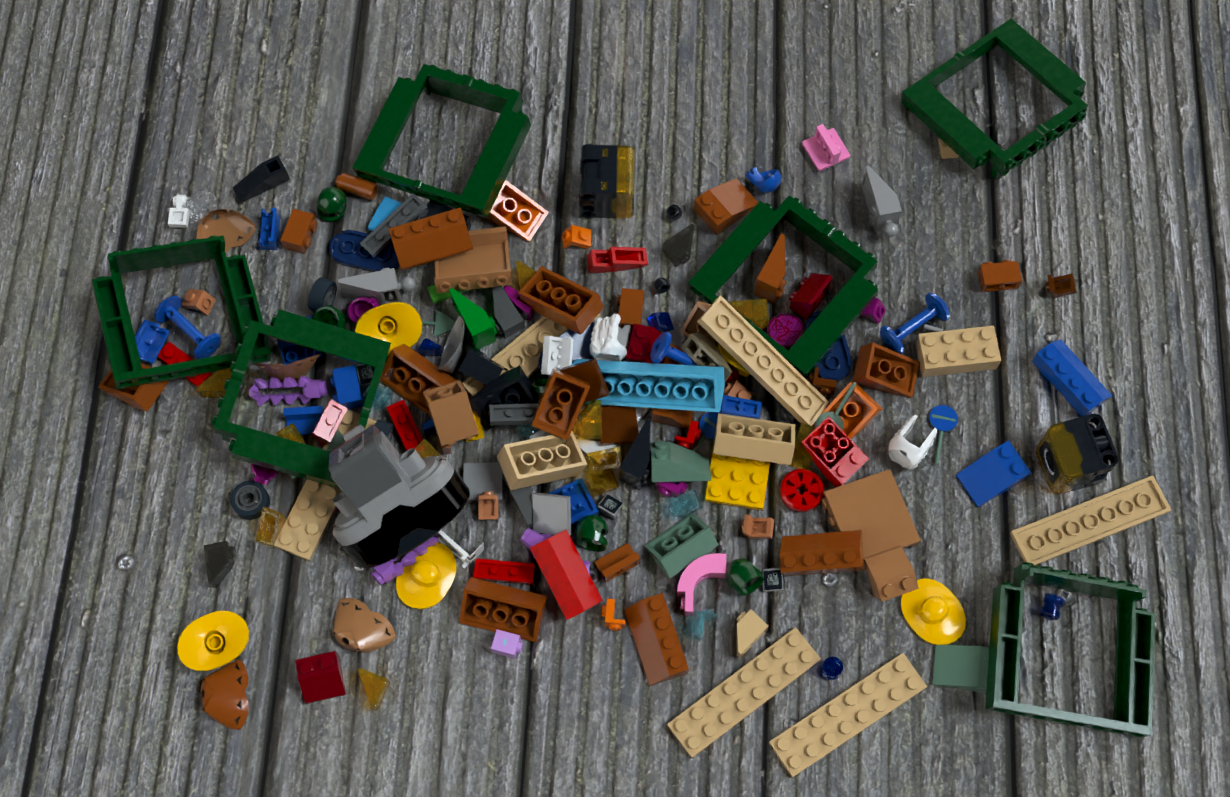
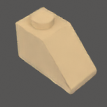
M751 609L747 613L745 611L742 612L736 619L738 621L736 625L737 657L739 658L767 631L769 626Z

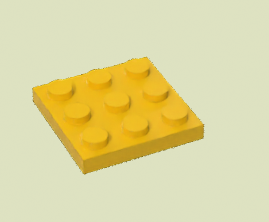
M712 452L710 465L711 481H708L705 502L763 511L770 462L740 459L733 456H720Z

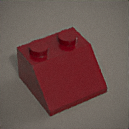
M811 273L808 278L805 277L799 285L801 288L798 292L794 291L790 296L789 309L807 320L828 294L833 277L817 273Z
M635 323L626 355V362L653 363L650 357L651 349L655 340L662 332L654 327ZM665 357L658 364H664Z
M336 651L295 660L298 681L305 704L346 695L340 655Z

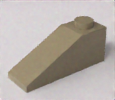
M703 332L690 334L681 349L698 366L724 367V380L726 381L731 375L732 370L716 344Z

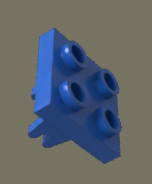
M582 478L548 493L570 496L571 527L576 525L584 516L599 514Z

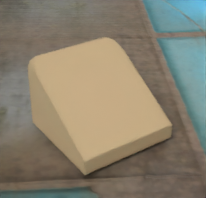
M938 138L942 159L959 157L946 143Z

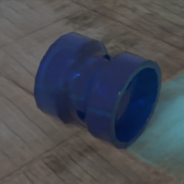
M1047 593L1044 595V606L1040 608L1039 614L1050 620H1059L1061 615L1060 608L1063 607L1065 600L1060 596Z
M833 656L825 659L821 666L822 676L830 681L837 679L843 671V663L840 659Z

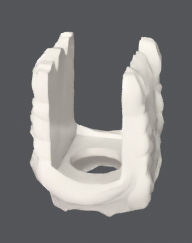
M614 313L611 317L603 319L601 317L595 318L591 333L592 342L590 344V354L594 359L621 361L627 355L631 326L625 325L621 329L618 326L621 320L619 314Z
M917 415L911 416L905 422V425L895 433L888 446L891 461L897 462L903 468L910 470L915 469L921 460L925 458L937 434V429L934 428L920 448L908 442L905 438L912 430L918 417ZM900 450L904 451L907 456L903 455Z

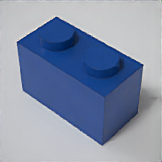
M350 365L333 369V377L330 378L332 387L336 388L337 394H334L335 402L348 408L347 410L364 406L356 366Z

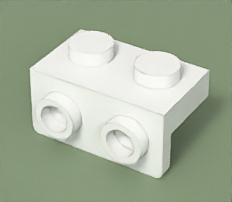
M544 336L541 374L550 375L552 369L560 371L563 367L572 364L574 341L572 338Z

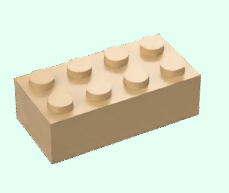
M994 326L918 334L915 341L921 377L994 370L998 368L1001 362Z
M718 413L713 454L733 456L740 459H753L760 462H774L780 465H791L795 448V424Z
M571 431L568 440L556 435H549L505 444L497 455L510 490L579 476L587 465L573 431Z

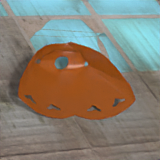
M240 659L230 662L206 676L201 685L203 711L218 723L235 730H240L243 727L249 708L248 699L245 694L248 685V673ZM240 676L242 677L240 679L241 684H239V682L237 681V679L240 678ZM240 700L242 709H240V707L237 706ZM240 717V719L238 720V724H236V721L234 719Z

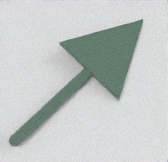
M438 310L435 322L421 320L422 324L435 325L434 337L451 331L456 322Z

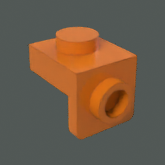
M571 225L562 234L563 248L567 249L571 245L585 249L590 248L591 230Z
M607 599L606 605H602L605 627H609V630L619 631L621 628H625V620L614 619L615 599Z

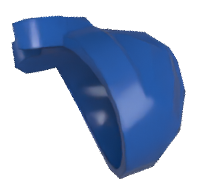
M753 167L750 169V172L745 174L746 178L763 193H770L776 190L781 183V174L778 169L759 173L757 168Z

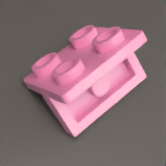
M823 124L816 127L815 136L802 142L803 147L818 171H822L850 158V153L835 129L826 130Z

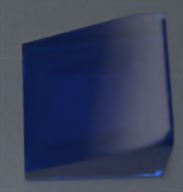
M669 312L652 313L647 318L648 326L654 327L662 333L674 329Z
M427 338L423 340L418 348L421 356H442L443 353L439 344Z

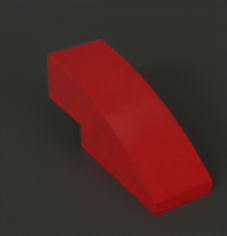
M610 247L609 250H590L587 255L589 273L624 271L648 265L646 248Z

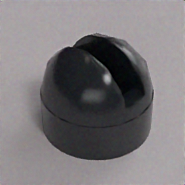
M673 204L667 208L666 213L670 219H680L682 210L678 205Z
M661 277L655 280L654 287L658 294H663L670 289V284L665 278Z

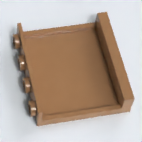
M506 227L470 230L468 233L473 250L435 261L436 277L434 280L437 293L449 292L450 288L462 291L512 285Z
M890 469L824 491L821 503L824 510H828L830 515L828 520L831 527H835L836 532L862 530L864 558L900 545L902 548L909 546L913 548L919 545L920 537Z

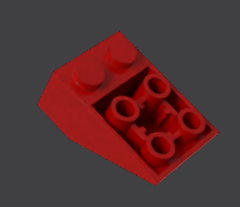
M829 416L801 442L821 473L835 488L842 486L869 460L864 452Z

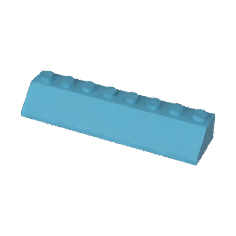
M576 359L571 365L585 362L588 360ZM597 360L610 394L603 398L584 402V404L720 412L725 387L724 367Z

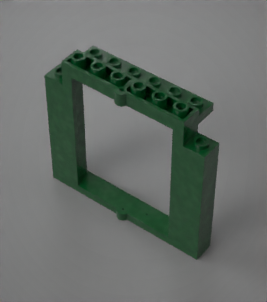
M1009 19L962 52H957L953 58L902 91L901 102L971 168L975 169L978 166H983L987 161L992 163L991 176L995 180L1008 174L1015 166L1021 165L1024 160L1034 156L1043 147H1047L1051 141L1060 138L1070 128H1074L1078 122H1081L1086 117L1088 107L1080 99L1085 92L1086 82L1013 19ZM997 45L1068 105L1066 109L1044 124L1038 125L1034 131L1005 151L935 89L936 86Z
M423 64L415 81L410 78L398 77L352 168L358 177L410 194L414 193L417 196L454 208L461 207L463 211L487 218L531 127L529 117L521 110L524 103L521 93L515 89L503 88L499 84L487 83L482 79L476 80L472 76L456 74L452 70H443L435 65ZM423 89L426 95L434 93L500 113L461 195L383 170Z
M789 195L775 211L770 204H764L762 201H759L693 276L688 285L689 289L708 304H712L718 298L716 293L777 223L779 221L783 222L784 219L856 272L789 351L758 328L751 320L741 315L806 379L878 295L879 289L871 281L872 272L877 268L878 261L872 253H866L862 250V247L857 242L850 241L841 230L837 231L829 221L819 218L813 209H807L798 198H793Z
M214 235L204 239L195 238L185 242L176 241L166 245L157 244L147 248H134L128 251H114L108 254L107 261L110 277L101 276L92 279V285L116 390L187 376L195 377L203 373L230 369L232 361H236L238 354L234 352L142 369L120 274L160 267L170 268L173 265L215 259L237 346L238 343L243 342L242 331L245 325H249L250 320L264 324L246 255L226 257L224 235ZM266 335L264 340L260 339L252 364L271 361V350Z
M280 309L277 315L273 314L271 326L250 320L249 325H245L243 328L242 336L244 339L242 343H238L236 349L238 357L236 361H232L230 367L231 377L225 381L224 390H226L224 397H220L217 408H220L219 413L214 415L211 426H214V433L222 435V440L230 442L228 451H231V458L340 489L332 479L329 471V453L331 451L232 423L260 339L264 340L266 335L374 367L375 371L358 425L361 424L364 428H366L391 343Z
M1028 562L1021 563V565L1014 568L1013 584L1003 582L993 588L985 710L1140 738L1151 736L1155 613L1147 612L1145 608H1136V602L1146 598V589H1140L1138 585L1129 584L1127 581H1110V578L1091 577L1090 574L1072 573L1070 570H1055L1049 566H1034L1033 563ZM1025 583L1118 600L1113 720L1018 703Z

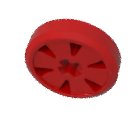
M796 469L789 472L783 478L780 486L782 501L788 508L796 512H808L815 509L821 502L824 493L821 479L814 472L807 469ZM800 486L805 487L804 490H807L803 495L799 494V491L796 490L800 489Z

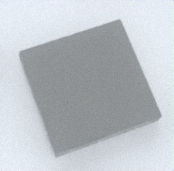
M499 462L464 463V502H478V495L488 491L498 495L499 502L503 501V471Z
M533 493V530L538 533L556 535L567 529L569 535H571L570 496Z

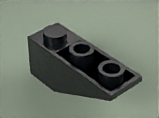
M277 155L258 165L237 183L233 190L240 203L289 181L290 178L281 159Z

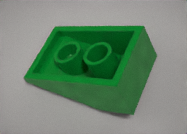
M450 288L452 304L458 316L460 315L463 318L464 328L474 348L479 350L496 342L495 335L498 333L492 316L488 317L485 310L455 289Z

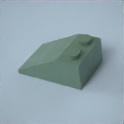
M650 442L652 482L711 481L708 457L672 442Z
M935 645L932 685L986 693L989 647Z

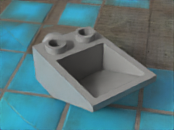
M866 166L861 187L870 214V226H873L875 232L883 231L887 237H894L898 233L897 224L902 212L897 194L870 166Z
M383 268L376 272L338 279L345 298L354 300L358 297H373L378 301L379 306L392 302H403L400 289L410 292L415 288V281L411 277H404L399 282L394 268Z

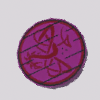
M788 313L774 316L767 327V335L787 350L805 332L801 320L795 315Z

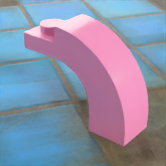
M726 554L704 555L690 563L683 571L678 583L677 596H685V598L681 597V610H685L684 616H693V593L699 582L707 578H725Z

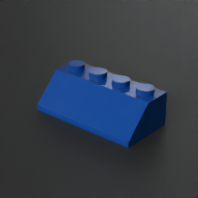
M1061 339L1048 344L1037 352L1032 360L1034 365L1081 417L1090 414L1112 397L1111 393Z

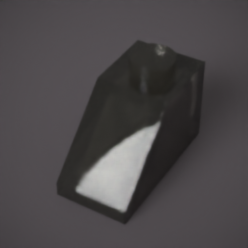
M693 223L663 243L662 251L675 267L680 264L684 265L690 259L695 227Z
M228 541L204 545L208 583L213 588H217L234 566L236 549Z

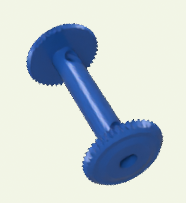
M928 293L925 296L928 307L900 328L892 331L889 327L882 326L880 328V337L885 346L892 351L902 354L904 352L901 343L902 339L934 316L941 321L949 319V309L945 302L938 295Z
M171 296L164 299L157 306L154 319L158 323L172 320L198 345L194 351L196 359L207 358L213 355L220 346L221 336L218 333H211V335L209 334L205 337L178 311L182 305L180 297Z
M669 332L662 333L655 340L650 353L653 363L657 364L667 356L682 365L698 366L686 353L670 347L672 337Z

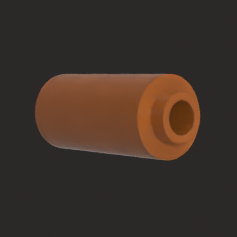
M342 173L336 178L335 185L343 192L369 200H374L377 195L378 183L346 173Z

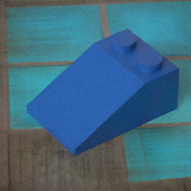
M1007 441L956 474V477L977 508L1025 481L1031 474V471L1010 441Z

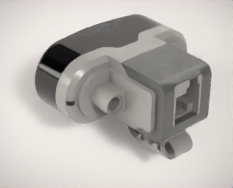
M361 424L343 435L345 443L329 453L331 477L342 491L333 499V503L340 510V514L335 520L332 534L355 564L361 568H372L382 565L422 545L461 512L470 496L468 486L446 457L428 456L422 459L414 448L400 455L382 431L380 432L375 425L366 430Z

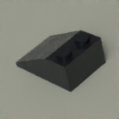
M520 365L501 374L469 399L470 404L487 429L497 426H490L489 405L539 403L538 393L533 391L532 384Z
M646 419L619 468V480L639 491L642 486H647L651 478L649 476L651 472L649 469L650 420Z

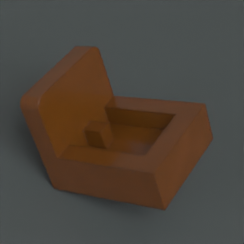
M1072 273L1055 278L1052 275H1047L1046 289L1048 293L1051 292L1054 298L1077 293Z
M815 367L814 373L809 375V383L822 395H834L837 380L818 378L819 367Z

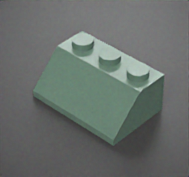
M691 513L644 545V547L659 568L669 578H672L697 558L710 553L719 544L710 527Z

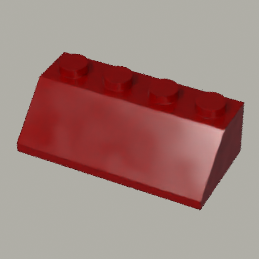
M567 529L530 547L566 620L603 601Z

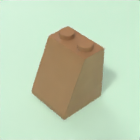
M460 380L423 392L441 446H451L456 441L462 439L469 440L479 434L467 392Z

